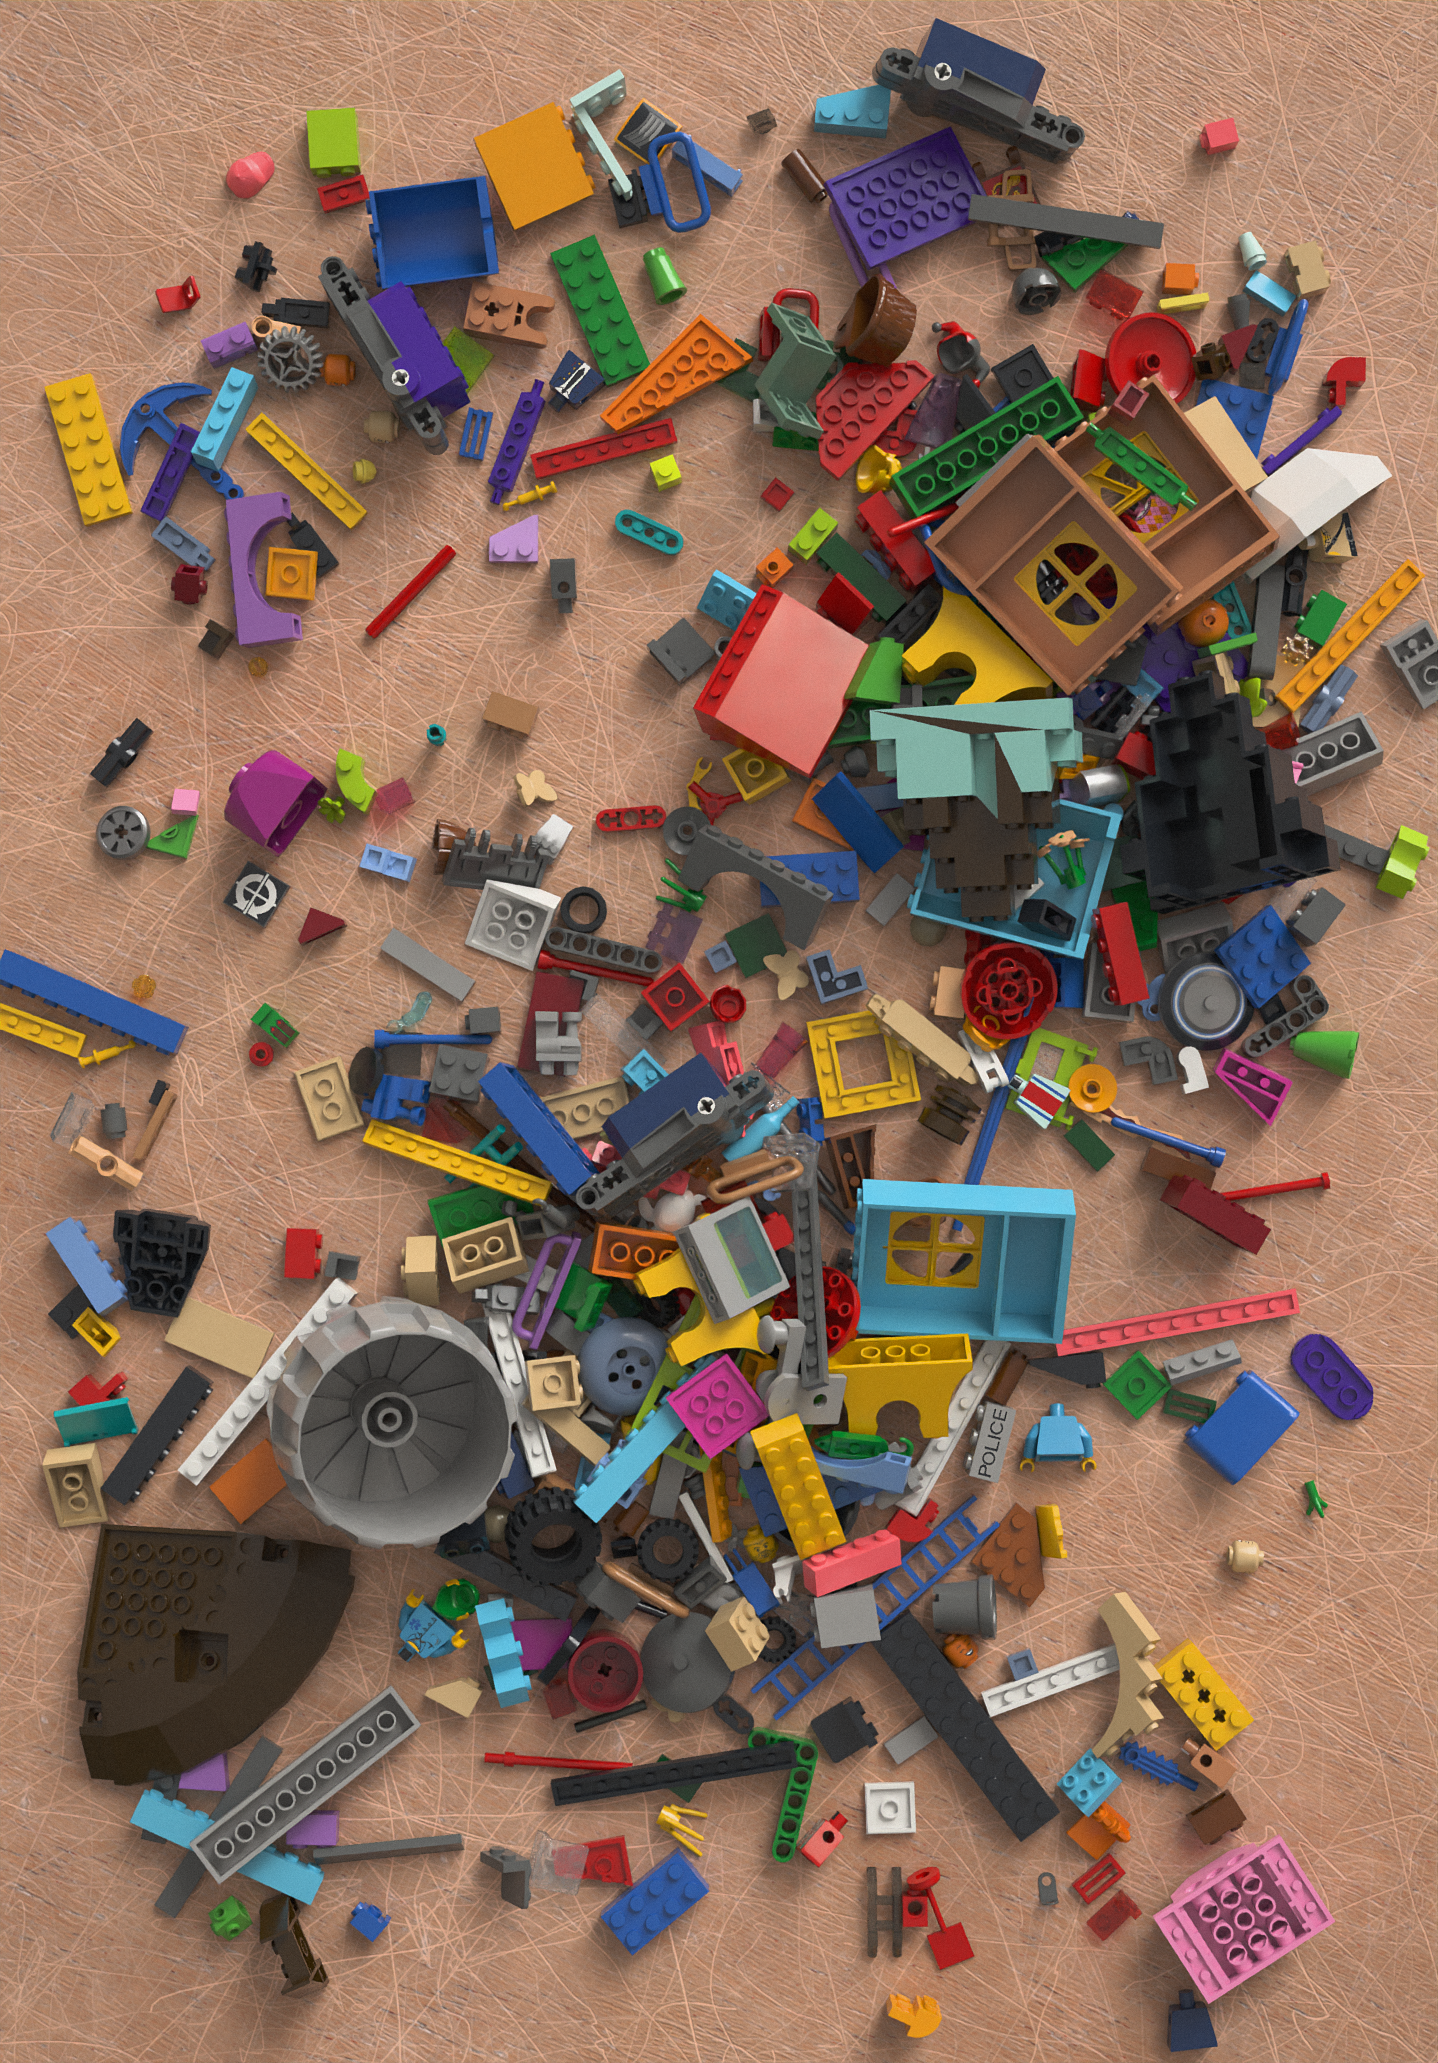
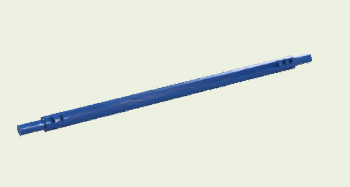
M1040 950V953L1046 958L1054 957L1055 953ZM1032 997L1030 1005L1025 1009L1023 1017L1029 1014L1034 997ZM1028 1035L1011 1039L1002 1066L1009 1082L1015 1075ZM1008 1085L995 1088L964 1184H980L1011 1089ZM955 1219L952 1229L961 1232L964 1224Z

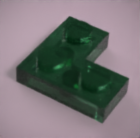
M736 338L734 342L754 359L758 349ZM751 363L714 382L752 403L754 399H760V393L754 386L759 376L747 371Z

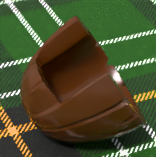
M443 819L436 820L432 848L440 850H438V860L434 864L433 875L444 874L453 840H464L467 833L460 826Z

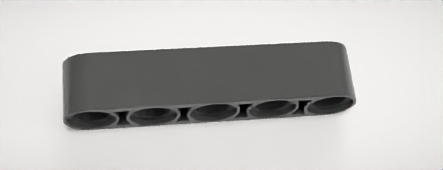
M1273 564L1256 580L1251 634L1256 633L1258 641L1257 643L1250 644L1247 678H1260L1271 681L1274 678L1285 565Z
M560 927L550 928L545 935L547 945L556 951L648 974L658 973L663 966L660 954L652 950ZM559 932L563 935V942L560 945L551 944L550 937L553 933ZM579 938L587 941V947L583 951L574 949V942ZM602 944H607L611 947V953L607 957H601L597 953L598 947ZM626 950H631L635 954V958L631 963H625L621 960V955ZM649 956H655L659 960L658 966L654 969H649L645 966V960Z

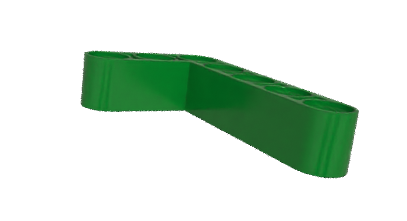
M755 1727L748 1734L749 1747L762 1746L755 1745L752 1742V1738L757 1734H761L766 1738L763 1745L778 1743L781 1740H794L798 1768L790 1769L772 1841L773 1857L776 1861L785 1863L792 1859L795 1852L818 1759V1749L816 1743L808 1738L764 1727ZM805 1746H809L814 1750L813 1755L808 1758L800 1754V1750ZM797 1771H805L808 1777L805 1781L799 1782L795 1780L794 1775ZM798 1795L802 1801L799 1805L792 1806L788 1803L789 1797ZM787 1819H791L796 1823L795 1827L791 1830H786L782 1827V1823ZM779 1844H787L790 1847L789 1851L786 1854L778 1853L776 1848Z

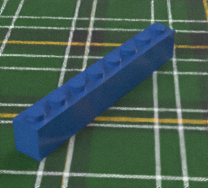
M5 949L0 959L1 985L10 989L14 985L22 988V994L31 998H35L36 995L45 998L43 1003L55 1008L60 1004L67 1007L66 1013L78 1018L81 1014L90 1017L88 1022L102 1027L103 1023L112 1027L111 1032L124 1037L126 1033L135 1036L134 1042L147 1046L149 1042L157 1046L156 1051L167 1056L171 1052L178 1054L188 1031V1026Z

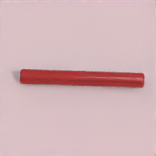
M446 545L366 627V633L373 639L377 638L456 556L455 550L451 546Z

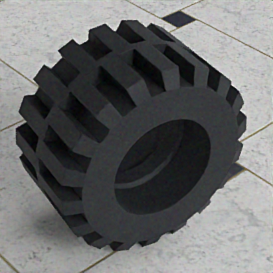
M657 1519L654 1523L646 1526V1529L640 1535L637 1546L638 1562L642 1566L643 1571L646 1574L648 1573L650 1578L654 1580L658 1579L663 1583L666 1581L676 1582L678 1579L682 1580L688 1573L692 1572L698 1560L699 1544L696 1534L690 1529L688 1524L682 1523L679 1519ZM672 1536L680 1541L683 1553L677 1562L664 1564L655 1558L653 1547L659 1538Z

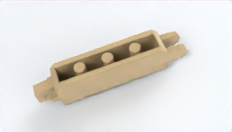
M873 994L865 1007L875 1016L876 1020L874 1023L879 1026V1031L888 1037L892 1036L896 1039L898 1046L903 1050L911 1051L917 1056L916 1060L922 1065L930 1066L935 1070V1075L945 1082L956 1080L966 1087L978 1082L977 1072L968 1065L971 1061L970 1053L902 999L890 1002L878 994Z

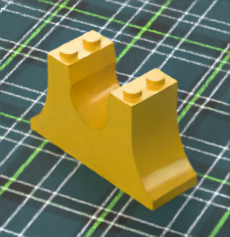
M944 586L943 602L936 620L929 630L902 655L903 676L911 685L915 683L923 687L933 682L942 671L949 668H960L969 672L975 679V682L967 691L960 695L954 705L1052 698L1053 680L966 595L950 592Z
M703 1213L697 1216L695 1222L709 1216L710 1213ZM714 1223L716 1233L730 1261V1264L739 1281L745 1297L749 1299V1296L743 1286V1283L736 1271V1268L729 1256V1253ZM680 1247L664 1260L635 1273L637 1279L633 1280L638 1293L644 1294L648 1298L666 1295L669 1291L678 1287H687L699 1299L700 1314L696 1322L691 1327L678 1331L666 1341L668 1347L665 1348V1351L671 1362L683 1366L711 1352L726 1348H749L764 1355L767 1354L760 1349L757 1342V1327L760 1320L754 1307L728 1320L714 1324Z
M968 1333L855 1339V1341L850 1339L838 1353L828 1358L829 1374H844L847 1377L843 1400L847 1411L848 1432L876 1435L878 1428L877 1413L882 1406L892 1401H907L917 1408L919 1426L923 1438L937 1439L948 1437V1410L951 1396L959 1381L973 1370Z

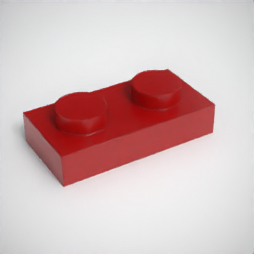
M363 174L317 188L325 214L360 204L370 199Z

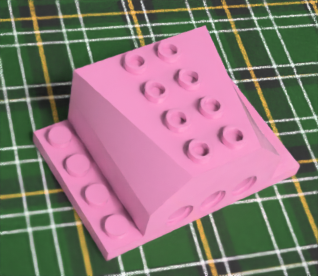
M1279 1834L1259 1847L1255 1843H1251L1226 1852L1189 1876L1170 1896L1173 1903L1153 1915V1918L1208 2004L1335 1922Z

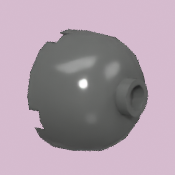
M1028 268L1015 279L1011 294L1019 313L1034 315L1044 312L1042 307L1049 304L1050 307H1053L1060 300L1062 292L1056 277L1050 271L1043 268Z

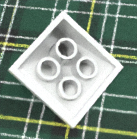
M487 879L465 944L533 971L544 945L545 935L552 925L561 898L541 889Z

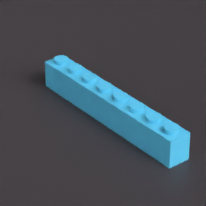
M710 1353L707 1356L704 1355L698 1358L693 1364L696 1368L690 1374L684 1373L676 1382L677 1388L717 1359ZM670 1391L660 1399L661 1405L656 1411L651 1409L642 1419L644 1424L638 1430L634 1428L625 1437L627 1442L620 1449L617 1446L609 1454L608 1458L610 1461L604 1467L599 1465L591 1474L593 1479L587 1486L583 1483L574 1492L573 1495L576 1497L573 1502L595 1523L604 1516L686 1427L665 1398L671 1393Z
M145 1789L131 1817L130 1823L193 1851L189 1842L215 1821L209 1819V1815L203 1811L196 1810L194 1812L187 1809V1805L179 1800L170 1801L163 1798L164 1794L157 1790L151 1789L148 1791ZM272 1843L237 1870V1872L308 1905H311L324 1878V1871H321L322 1868L313 1862L306 1864L300 1861L297 1855L288 1851L282 1853L276 1850L277 1847Z

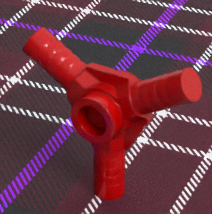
M695 781L688 787L701 800L702 812L708 817L711 825H714L715 818H718L727 809V806L744 801L741 792L725 797L714 792L707 793Z

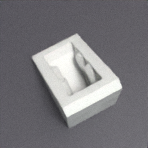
M760 399L753 400V432H774V427L779 426L777 424L778 420L769 412L766 402Z

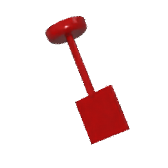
M926 1867L911 1874L906 1882L913 1891H926L941 1930L927 1935V1938L941 1970L972 1958L974 1954L961 1922L946 1927L931 1887L938 1883L941 1874L937 1867Z

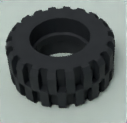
M551 1487V1490L548 1491L545 1488L539 1489V1493L534 1495L530 1493L525 1496L523 1502L518 1501L514 1506L515 1512L511 1511L507 1517L508 1522L505 1524L504 1532L510 1560L513 1566L516 1567L517 1572L521 1576H526L530 1582L536 1583V1581H539V1584L548 1586L549 1583L558 1586L562 1585V1582L568 1581V1583L573 1582L576 1576L580 1575L582 1577L586 1574L588 1566L591 1568L596 1563L595 1556L598 1557L602 1549L600 1544L603 1541L599 1522L595 1523L573 1502L576 1497L573 1495V1490L565 1488L564 1491H561L560 1487ZM562 1524L575 1529L571 1538L561 1546L546 1549L532 1544L536 1534L548 1526Z

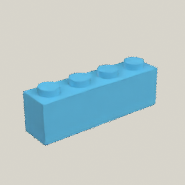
M231 367L192 448L191 453L197 464L219 472L259 388L254 375Z

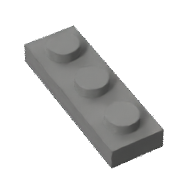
M1233 1339L1163 1361V1367L1172 1386L1241 1364L1242 1361Z

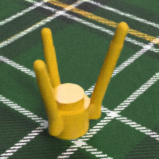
M673 1803L670 1807L664 1805L656 1821L657 1824L661 1825L660 1829L668 1832L689 1850L701 1857L702 1852L678 1834L675 1828L699 1841L704 1840L703 1836L678 1823L681 1816L677 1812L707 1818V1813L678 1807Z

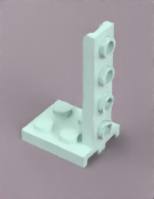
M619 69L569 100L572 104L571 110L574 113L572 116L577 130L581 135L585 133L589 139L587 145L593 155L598 154L601 159L599 164L606 176L610 174L614 180L612 182L614 190L618 196L622 194L627 201L633 196L632 185L590 116L596 117L600 115L604 108L610 104L616 105L625 98L624 96L627 95L625 77Z

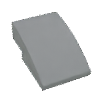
M1420 619L1380 644V647L1412 697L1422 709H1425L1438 701V639L1429 622Z

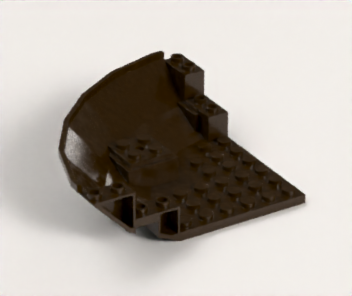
M101 1524L77 1670L78 1699L86 1702L83 1724L79 1726L80 1737L91 1779L113 1780L114 1784L118 1786H133L188 1773L239 1745L291 1700L327 1652L354 1589L355 1576L348 1575L352 1550L295 1539H271L265 1535L242 1532ZM288 1550V1556L283 1558V1552ZM209 1657L214 1658V1663L211 1666L207 1665ZM99 1713L102 1714V1719L100 1721L97 1720V1716Z

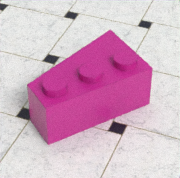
M1223 1047L1213 1067L1214 1072L1271 1126L1293 1082L1289 1078Z

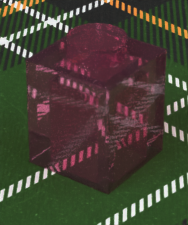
M403 777L377 789L379 795L375 797L381 811L385 809L388 814L415 803Z

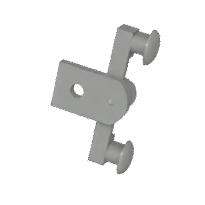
M767 1315L760 1320L757 1327V1342L764 1353H771L775 1345L780 1349L776 1370L764 1371L756 1379L757 1395L764 1402L766 1412L769 1415L766 1425L795 1413L798 1414L802 1424H839L847 1377L844 1374H829L828 1386L811 1391H806L802 1388V1374H798L806 1326L799 1319L773 1321L772 1317ZM819 1394H823L822 1400L817 1404H813L814 1398ZM749 1432L738 1438L736 1444L737 1461L745 1470H749L754 1461L762 1463L754 1440Z

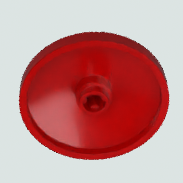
M1142 313L1125 320L1110 337L1105 353L1107 378L1112 389L1119 396L1128 381L1136 385L1142 378L1147 377L1148 379L1154 375L1176 404H1178L1190 392L1196 378L1191 357L1196 354V349L1189 333L1175 319L1161 313Z

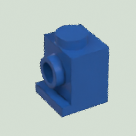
M360 1901L351 1912L353 1918L350 1924L373 1942L388 1925L391 1917L388 1914L385 1918L382 1917V1912L377 1906L373 1904L368 1905L366 1902L363 1904Z

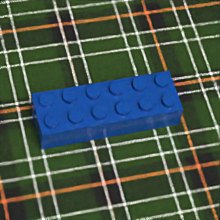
M500 1062L478 1081L482 1086L480 1090L488 1100L492 1099L496 1103V1111L502 1118H508L512 1123V1131L519 1138H524L528 1143L526 1145L527 1150L534 1157L538 1156L543 1162L541 1167L549 1176L553 1174L558 1181L556 1185L563 1194L576 1196L578 1190L586 1184V1180L594 1174H601L514 1065Z

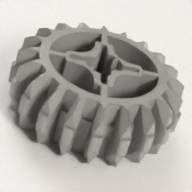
M283 326L281 333L279 330L274 329L272 331L273 336L267 334L265 337L266 342L260 344V348L263 351H259L257 356L263 360L258 362V366L266 368L261 374L262 376L269 374L270 378L267 382L268 384H271L273 380L277 382L275 386L277 390L282 385H284V390L287 393L290 391L291 386L295 393L299 392L300 386L306 390L309 387L308 383L313 385L316 382L315 377L321 375L318 368H322L324 362L318 359L323 357V352L315 351L320 347V344L311 343L314 339L313 335H310L308 339L304 337L305 329H302L298 334L296 326H293L289 333L288 328ZM282 342L294 343L290 349L275 347ZM301 347H302V348L305 350V352L307 353L308 358H309V363H307V362H306L307 360L304 359V358L301 356V354H300V348H301ZM295 351L293 355L294 360L292 364H290L289 367L286 368L288 365L287 359L289 355H291L292 352ZM272 355L281 365L280 372L273 363ZM291 370L306 372L298 377L287 376Z

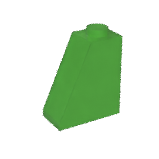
M887 637L880 638L878 642L870 643L845 693L844 699L886 705L900 703L904 644L895 643L894 638Z

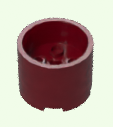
M597 1629L586 1633L567 1661L570 1689L575 1698L590 1710L604 1713L620 1710L630 1704L640 1691L643 1681V1667L638 1650L628 1637L619 1632L609 1629ZM605 1663L606 1666H611L608 1668L607 1674H604L603 1671L598 1672L601 1669L600 1664Z

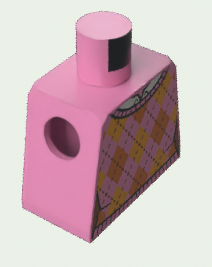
M1150 495L1145 505L1138 501L1126 511L1136 517L1135 522L1142 533H1149L1159 530L1170 522L1179 506L1176 505L1172 508L1160 498Z

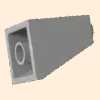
M872 1584L832 1591L820 1597L814 1595V1602L810 1603L812 1618L817 1617L818 1627L813 1629L815 1642L821 1643V1649L881 1640Z

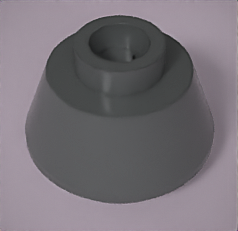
M855 745L843 755L844 759L840 760L844 774L849 773L850 777L865 778L870 772L869 765L863 749Z

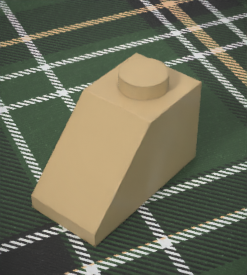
M468 1676L467 1679L459 1677L430 1686L425 1696L469 1718L484 1688L480 1686L481 1682L473 1677Z

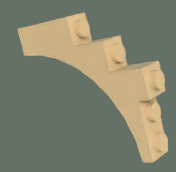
M1126 1592L1113 1594L1097 1609L1110 1630L1120 1666V1690L1112 1722L1103 1738L1091 1750L1097 1758L1105 1756L1111 1758L1120 1751L1119 1746L1123 1742L1127 1743L1138 1735H1151L1159 1728L1158 1723L1164 1719L1148 1697L1158 1688L1156 1684L1163 1678L1146 1657L1156 1649L1155 1644L1161 1638Z

